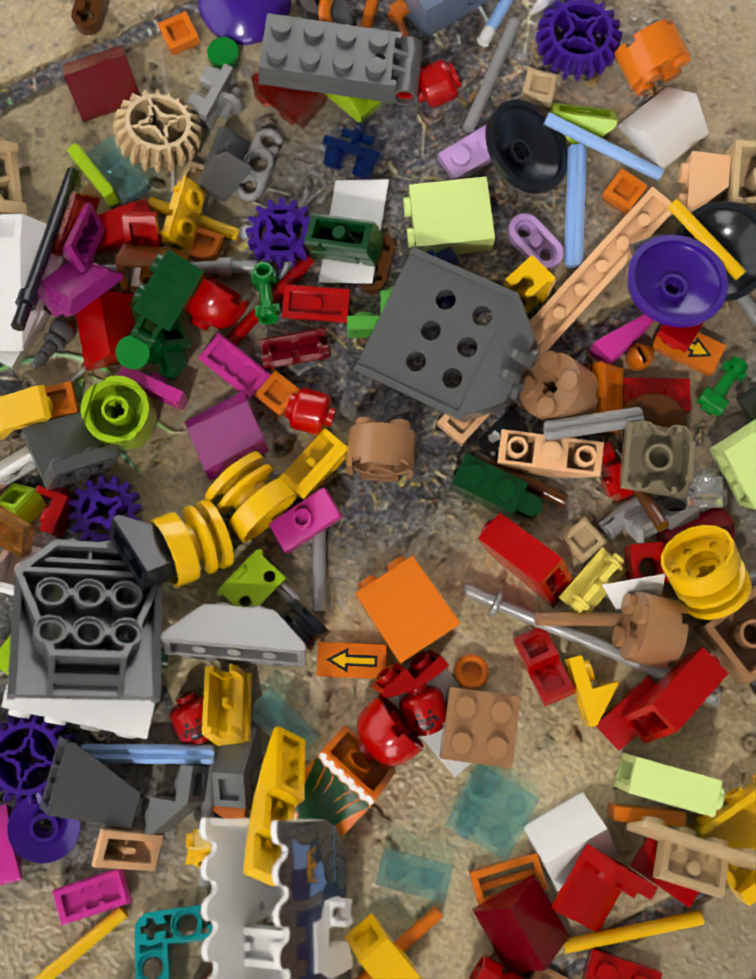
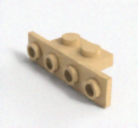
M643 816L642 821L627 823V831L658 840L653 872L654 878L714 897H724L728 863L750 871H756V850L749 848H737L735 850L729 848L728 842L723 839L706 837L705 840L696 837L697 832L695 830L685 827H674V829L664 826L665 821L655 817Z

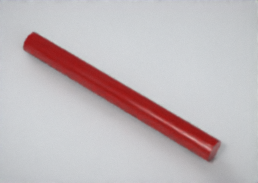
M307 255L305 261L300 259L296 263V267H293L272 289L273 304H276L283 297L284 284L295 285L315 264L311 257ZM255 308L226 337L235 346L259 322L258 317H255Z

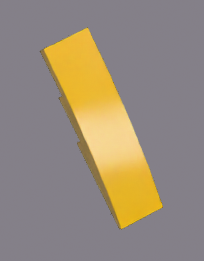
M280 726L273 729L262 763L251 810L243 874L273 887L275 883L273 882L272 871L274 864L282 856V847L274 844L272 840L271 824L272 821L294 820L295 807L304 801L306 740Z

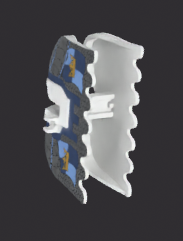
M250 817L234 819L202 818L200 821L201 837L203 840L210 841L212 847L210 854L204 858L201 864L202 878L212 883V891L204 899L201 908L203 919L211 921L213 926L211 935L204 940L202 945L203 959L213 963V972L207 979H351L353 955L350 953V946L344 941H332L329 943V928L333 926L347 927L353 924V918H351L352 899H347L346 853L343 840L336 826L327 820L317 819L272 821V840L274 844L282 847V856L274 864L272 878L275 883L273 887L243 874ZM273 915V921L276 926L258 925L256 922Z

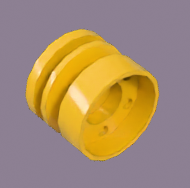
M257 451L244 456L224 470L209 487L204 498L217 505L216 509L221 516L235 510V513L228 522V526L242 542H248L270 527L269 523L283 515L297 497V494L283 478L275 479L266 484L274 468L270 464L263 465L265 458Z
M208 499L198 501L195 507L192 505L185 506L182 511L183 521L175 512H169L153 518L149 522V524L155 525L160 529L169 546L178 577L169 581L176 588L199 580L201 576L200 565L207 573L213 574L217 572L218 567L226 569L234 563V552L228 530L215 505Z
M712 525L688 528L675 535L666 544L661 554V567L679 601L684 603L687 613L693 617L705 620L724 618L736 612L748 600L752 591L751 577L740 558V553L734 540L726 530Z

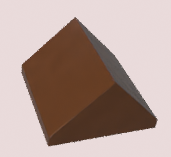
M124 243L115 259L117 271L123 274V280L120 281L122 292L135 294L141 283L148 284L153 275V272L150 271L151 264L159 253L164 255L167 249L190 262V250Z

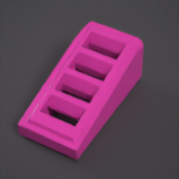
M643 314L595 341L588 353L597 362L602 361L613 365L652 326L654 320Z

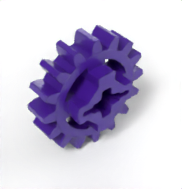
M280 197L278 205H274L269 199L267 200V209L264 210L262 207L257 206L258 217L249 216L248 218L252 226L245 229L246 235L249 238L247 241L250 251L254 250L253 253L258 261L264 258V261L270 265L273 262H277L279 269L284 268L285 262H289L292 267H296L295 259L299 257L305 261L307 259L305 250H309L304 244L311 218L308 208L304 206L299 209L295 199L290 205H286L284 197ZM265 227L266 232L262 234L263 239L261 240V233L263 228ZM303 227L302 236L298 240L297 235L301 232L300 228Z
M101 475L99 476L98 484H94L89 479L86 481L88 488L86 491L78 488L75 490L80 498L78 501L71 500L69 502L71 506L76 508V512L68 514V518L77 521V524L71 529L75 533L83 532L80 538L81 541H111L109 534H97L92 529L105 527L110 532L112 518L117 515L124 516L126 512H128L127 517L144 522L137 517V513L145 509L142 505L135 504L141 498L140 494L137 492L129 493L132 485L126 481L120 486V479L116 476H113L110 483H108L107 478ZM113 491L121 494V496L118 497L116 495L113 498H108L103 492ZM91 501L88 512H86L87 505ZM106 506L111 508L108 511L110 516L108 519L102 517L105 514L103 508Z

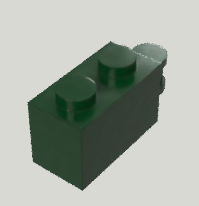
M167 249L164 255L159 253L150 267V271L153 272L152 277L147 285L144 283L140 284L132 298V301L136 302L133 310L141 316L130 336L150 348H153L164 329L174 332L207 275V272ZM147 319L157 324L153 333L143 327Z
M132 301L130 308L136 324L141 315L133 310L136 302ZM184 316L180 319L174 332L164 329L156 344L151 348V358L148 364L158 363L162 376L168 380L177 379L188 364L185 352L192 345V341ZM147 319L143 327L153 333L157 324Z
M468 453L465 454L449 488L450 491L497 514L500 512L508 519H510L513 513L526 519H533L543 508L540 498L525 491L527 482Z

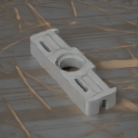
M705 478L690 485L685 499L664 496L655 500V502L669 522L667 528L673 530L700 518L699 514L720 504L726 506L727 489L722 485L717 487L715 479ZM642 506L624 514V529L638 543H644V538L660 532L656 530ZM672 508L684 509L681 511H669Z

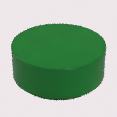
M219 37L209 44L207 55L212 67L221 70L224 63L233 67V69L238 65L240 53L235 41L228 37Z
M129 335L118 342L116 357L122 366L128 369H138L149 362L151 348Z

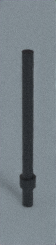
M69 167L65 172L26 284L18 292L15 301L17 309L11 323V327L16 331H24L30 312L36 309L40 297L37 292L79 176V172L75 168Z

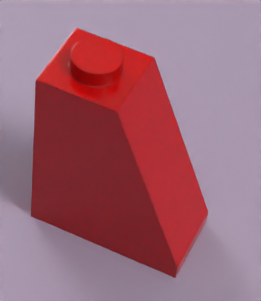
M500 512L493 520H489L483 526L478 540L484 549L548 605L554 608L560 601L558 598L560 594L573 581L563 558Z
M702 647L686 655L641 697L621 719L645 744L676 733L729 673L721 666L719 659L714 654Z

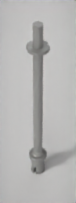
M465 583L462 589V596L491 607L488 616L492 618L496 615L497 611H500L659 679H662L671 670L670 668L661 669L625 661L620 655L619 647L571 626H537L535 624L536 612L504 599V589L502 588L498 589L496 595L469 583ZM718 685L712 692L713 694H710L704 702L717 707L722 698L715 695H723L724 687Z

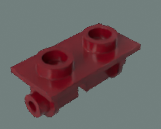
M325 328L259 339L265 369L275 370L276 367L316 360L324 361V359L330 358Z

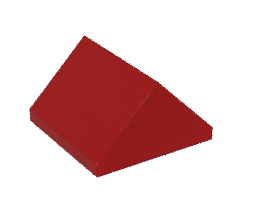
M106 291L76 313L86 371L120 364L116 357V347L122 338L131 334L135 326L130 308L134 294Z

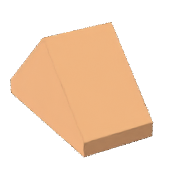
M107 825L100 829L91 866L95 868L155 871L164 835L145 834V830L133 827L128 829Z

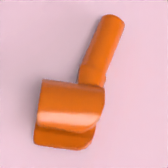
M396 0L389 6L388 19L391 23L396 24L399 31L402 32L403 38L410 36L403 18L409 15V9L403 0Z

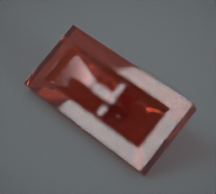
M71 192L52 254L55 256L63 255L64 246L84 204L91 203L94 210L97 211L100 197L80 192Z

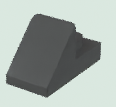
M225 126L219 128L198 185L219 200L227 201L252 169V166L244 162L250 142Z

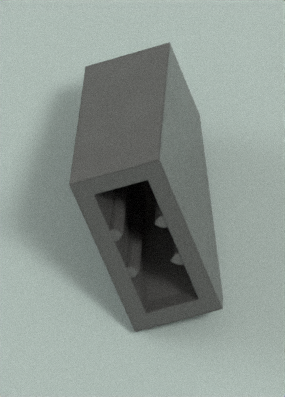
M59 737L40 803V808L47 815L131 829L133 820L139 816L142 802L140 798L141 793L76 743L67 737Z

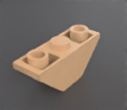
M502 429L497 464L525 474L545 477H600L604 442L574 438L546 440L543 434Z

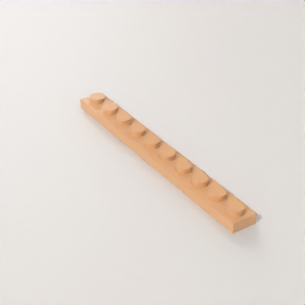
M653 186L530 320L538 343L536 350L540 351L539 357L552 348L630 262L632 255L628 244L653 236L672 215L667 209L672 202ZM492 413L464 423L444 414L437 422V426L462 447Z

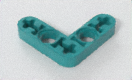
M202 905L152 911L143 914L138 919L135 925L136 979H149L145 975L144 968L146 962L153 957H159L163 962V971L155 979H172L171 946L201 942L211 935L212 924L207 925L209 933H204L205 920L201 913ZM188 914L194 915L198 922L195 932L188 936L182 935L178 927L181 918ZM172 917L170 927L173 938H169L170 932L166 930L156 932L153 940H151L149 935L144 934V928L150 927L152 920L159 926L169 925L167 918Z

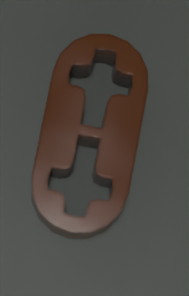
M110 0L74 1L71 17L81 34L94 35L101 30ZM90 11L93 18H88L86 22H83L81 18L86 19Z
M384 232L382 234L384 235L383 243L386 250L382 252L378 265L375 267L377 268V279L381 281H375L374 285L358 283L359 288L367 295L380 294L388 282L394 258L395 243L393 238Z

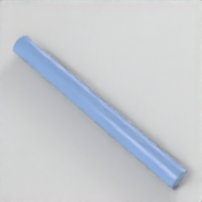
M550 112L544 121V125L658 181L664 172L663 168Z

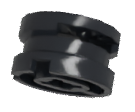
M295 598L290 604L291 609L283 616H279L304 642L305 647L312 652L315 642L320 637L325 638L330 631Z

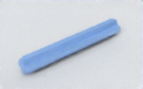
M581 143L571 144L568 148L564 264L567 268H578L583 263L587 149Z
M214 744L81 745L83 750L100 763L213 764L217 755V747Z

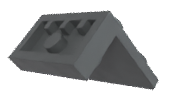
M81 412L27 426L21 431L47 491L109 472L120 456L115 444L105 447L99 444L97 438L87 429Z

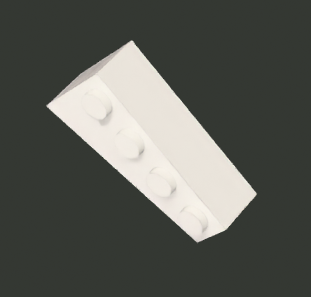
M6 686L1 707L9 709L8 715L30 718V715L34 714L45 717L44 721L52 724L66 725V722L79 724L80 728L84 730L101 732L102 729L115 732V735L121 737L147 739L155 702H152V700L36 698L7 700Z

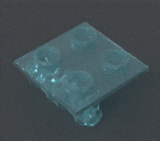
M477 764L445 826L455 831L460 837L471 840L507 861L540 798L489 768Z

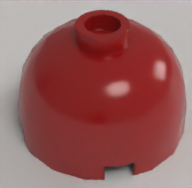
M209 276L207 280L204 279L186 311L192 315L190 322L205 331H208L210 326L224 329L231 327L239 321L250 302L247 299L239 302L241 294Z
M381 695L370 701L359 715L357 734L361 742L357 746L363 756L369 761L375 758L383 765L392 767L402 765L417 756L423 750L424 744L416 732H411L406 727L404 720L397 713L400 711L397 706Z

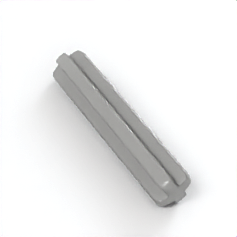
M640 407L547 420L543 424L544 437L546 440H555L625 429L627 420L644 421L643 410Z

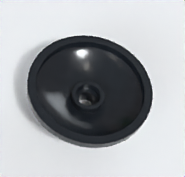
M509 100L499 105L491 113L486 124L485 139L490 159L499 174L517 189L530 194L549 192L561 183L567 171L568 152L562 133L544 125L548 114L540 107L525 100Z
M731 201L709 203L693 211V216L746 270L737 280L726 271L728 293L725 302L740 299L756 289V211L743 204ZM681 223L675 235L697 240Z

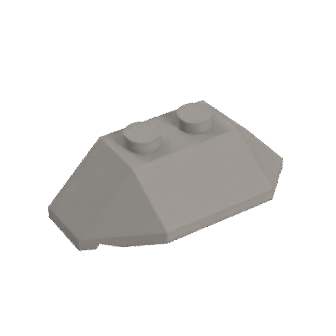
M225 602L203 604L163 631L161 636L165 655H182L186 658L265 666L294 665L305 667L306 647L304 642L275 610L267 609L260 605L238 607Z

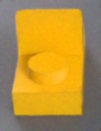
M582 655L563 659L567 673L576 690L574 695L584 726H597L619 681H611L592 687L590 681L595 680L589 660L584 661Z

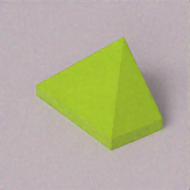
M555 102L552 104V114L598 137H603L617 126L616 110ZM565 135L570 144L580 143Z

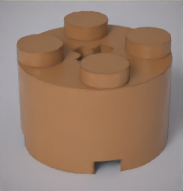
M554 351L544 352L537 359L532 370L527 368L521 381L525 382L520 394L522 404L530 414L544 422L592 414L597 406L596 392L599 385L596 376L588 368L566 354Z
M369 417L357 418L355 425L348 432L346 472L353 476V470L361 472V479L376 482L399 481V475L406 473L407 479L413 477L416 433L410 429V422L403 419H394L390 423L376 422L375 419Z
M644 592L625 594L621 603V611L624 616L621 626H616L613 630L612 645L620 648V655L625 661L661 669L671 668L668 663L670 661L677 663L687 641L688 624L682 623L681 614H687L686 606L681 601Z

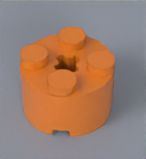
M666 19L660 20L633 35L635 41L627 48L624 42L614 53V57L631 90L635 91L637 96L649 92L654 88L653 83L660 79H663L665 83L675 79L682 73L681 67L691 61L690 52L672 19L669 22Z

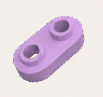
M528 213L516 215L511 220L507 232L511 244L526 260L533 255L549 272L555 270L563 258L561 243L535 216ZM525 230L529 233V236L521 237L518 232ZM547 253L551 259L548 261L542 260L540 254Z

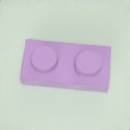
M486 125L438 153V161L452 180L465 179L492 162L485 139Z

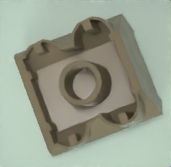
M627 420L623 438L620 488L685 499L693 481L696 442L691 431L686 426L681 425L667 428L654 425L649 421L636 422Z

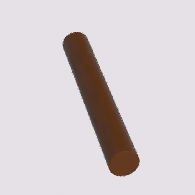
M622 449L614 450L618 463H621ZM633 490L634 495L656 530H665L669 526V522L652 495Z
M477 451L475 455L476 458L527 482L526 490L561 507L564 506L568 498L567 494L520 471L497 464L496 459L480 451Z

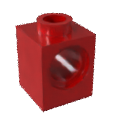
M664 541L630 544L623 548L627 580L645 577L639 570L641 560L649 561L654 569L652 576L665 574L661 567V554L665 548ZM666 574L664 579V585L670 583Z

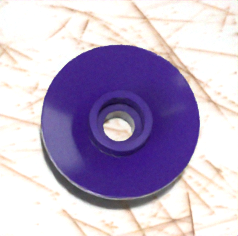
M37 792L34 793L38 801L37 806H31L28 797H25L20 805H16L9 817L7 832L10 844L19 856L33 863L46 864L63 858L73 849L80 835L81 821L47 815L40 808L42 797ZM44 818L50 819L53 824L52 828L49 830L42 829L40 820Z

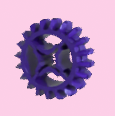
M556 0L552 5V9L547 8L545 10L543 18L538 22V32L535 37L536 44H538V56H543V66L552 64V73L563 72L562 77L564 80L569 74L574 75L576 82L580 80L581 75L590 80L593 78L594 73L601 76L606 67L610 68L615 60L614 53L620 47L622 32L619 31L620 20L614 19V9L605 11V1L596 4L594 3L595 0H564L563 3ZM557 28L562 30L563 36L559 42L554 34ZM597 34H599L602 40V46L599 49L595 45L596 40L594 39Z
M31 714L30 718H19L9 715L8 724L0 722V792L6 790L4 801L10 802L16 797V803L20 805L21 801L28 797L31 806L38 805L34 793L38 792L42 797L47 780L41 785L33 787V779L37 778L41 767L51 766L54 754L49 753L44 746L45 737L42 736V733L51 740L56 751L60 736L67 737L71 741L76 738L74 733L63 735V732L68 727L67 723L66 725L55 726V724L45 722V717ZM30 728L28 737H24L20 748H8L18 733ZM30 752L32 756H35L36 759H42V761L31 763L30 759H26L25 756H19V754ZM7 761L16 767V779L10 773Z

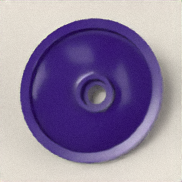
M198 0L199 11L207 28L218 38L228 37L235 41L237 45H252L263 42L267 13L289 16L292 0Z
M664 235L645 242L636 250L627 268L626 282L634 303L649 318L667 326L683 328L700 325L711 319L720 310L727 297L728 277L719 257L703 243L686 236Z

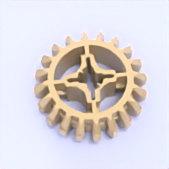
M158 88L154 94H149L144 89L141 97L132 93L130 101L123 100L121 109H117L115 113V123H113L115 144L117 148H121L123 158L130 157L132 166L141 163L144 172L149 167H153L157 174L161 171V168H166L171 173L174 170V165L183 169L186 161H192L195 153L200 148L202 129L199 115L194 114L192 105H185L183 96L174 99L171 91L167 95H162Z

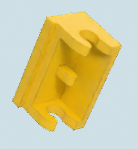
M531 255L505 279L503 287L519 293L520 297L526 302L525 309L528 314L539 303L543 305L547 301L556 278Z
M324 428L278 478H283L297 496L304 501L317 492L347 459V446Z
M229 664V672L221 671L220 668L214 665L205 666L202 735L217 746L251 742L252 674L246 673L234 664Z

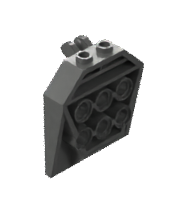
M412 247L361 357L353 370L463 423L508 407L511 400L517 401L525 384V382L521 381L527 368L532 370L540 354V351L536 350L538 343L519 293ZM455 296L456 301L453 307L446 310L441 309V302L445 297ZM486 311L492 313V320L489 324L485 326L477 325L476 320L479 314ZM440 326L441 332L439 337L435 340H427L426 334L429 328ZM469 342L477 343V351L471 357L462 356V348L465 344ZM424 356L426 358L424 368L420 371H413L412 362L414 359ZM456 372L461 373V384L456 388H448V377Z
M53 540L17 566L13 592L7 700L36 698L152 700V702H159L161 698L162 583L142 591L111 541ZM45 599H55L57 602H48ZM84 600H89V601H92L93 603H92V604H88V603H84L83 601H84ZM119 602H127L130 605H122ZM51 636L56 638V640L49 641L43 639V637ZM87 637L93 639L94 641L86 642L83 641L81 638ZM118 639H127L131 643H122Z

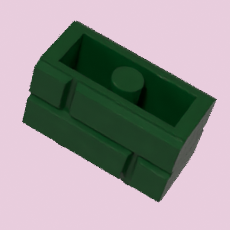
M313 213L304 244L311 250L315 258L353 264L361 262L363 265L376 267L381 254L384 235L374 221Z

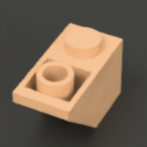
M692 151L687 161L680 164L678 183H682V192L678 193L677 199L691 213L699 207L720 200L729 187L731 155Z

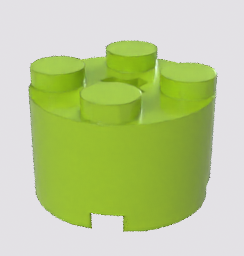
M109 376L98 384H93L86 391L81 403V416L89 432L106 446L115 444L117 450H130L142 447L152 435L157 422V412L152 399L137 382L128 377ZM123 409H124V410H125L124 414H123V415H119L118 418L116 419V418L114 417L115 413H121V412L123 411Z

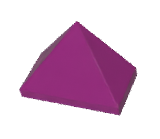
M91 203L84 204L67 239L62 255L80 273L87 272L106 230Z

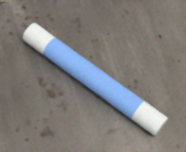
M499 0L477 39L481 46L487 47L514 0Z

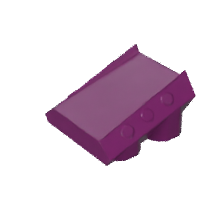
M68 261L41 281L37 293L54 317L61 314L68 317L81 311L123 280V274L91 261L87 272L80 273Z
M243 391L185 421L186 428L209 481L218 478L230 465L252 452L257 451L262 456L269 452Z

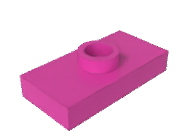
M219 332L198 357L202 363L239 393L243 391L249 401L271 375Z
M122 366L118 376L128 377L137 382L148 396L179 410H184L189 401L183 391L168 385V380L157 373L150 372L148 376L137 370Z
M323 487L269 523L283 551L290 553L343 518V515L328 489Z
M111 869L52 890L61 926L133 901L124 869Z

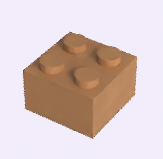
M754 585L748 600L736 612L724 618L704 619L693 628L711 652L719 659L736 684H750L756 679V585Z
M448 687L446 718L443 723L439 757L446 760L512 769L521 697Z

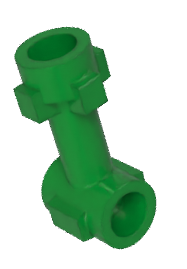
M259 262L251 271L252 285L259 291L260 305L254 306L255 317H258L259 323L270 325L276 323L278 315H280L279 304H273L272 289L276 283V272L269 263Z
M732 356L729 361L726 360L720 367L724 374L713 389L707 386L697 398L696 403L701 406L699 409L709 416L713 414L719 417L730 402L724 396L735 380L740 382L744 380L747 375L748 364L736 356Z

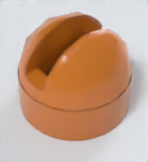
M644 343L632 345L625 355L626 364L634 371L647 369L654 358L652 348ZM637 349H640L642 351L644 357L647 360L646 362H643V359Z

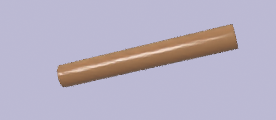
M536 612L535 624L537 626H621L624 616L623 613Z

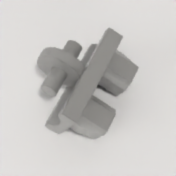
M225 63L221 70L206 66L201 74L200 83L201 86L209 89L207 96L194 91L186 102V105L193 106L194 114L199 115L202 127L210 131L213 129L219 116L227 120L230 113L239 115L244 109L243 103L239 100L242 91L235 87L237 82L231 75L233 67Z

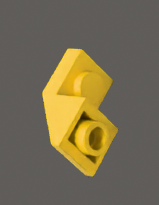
M37 385L0 397V440H4L13 430L46 422L51 418L53 405L51 398L46 394L45 385Z
M372 913L345 936L358 961L372 979H422L409 957L393 943L378 918Z

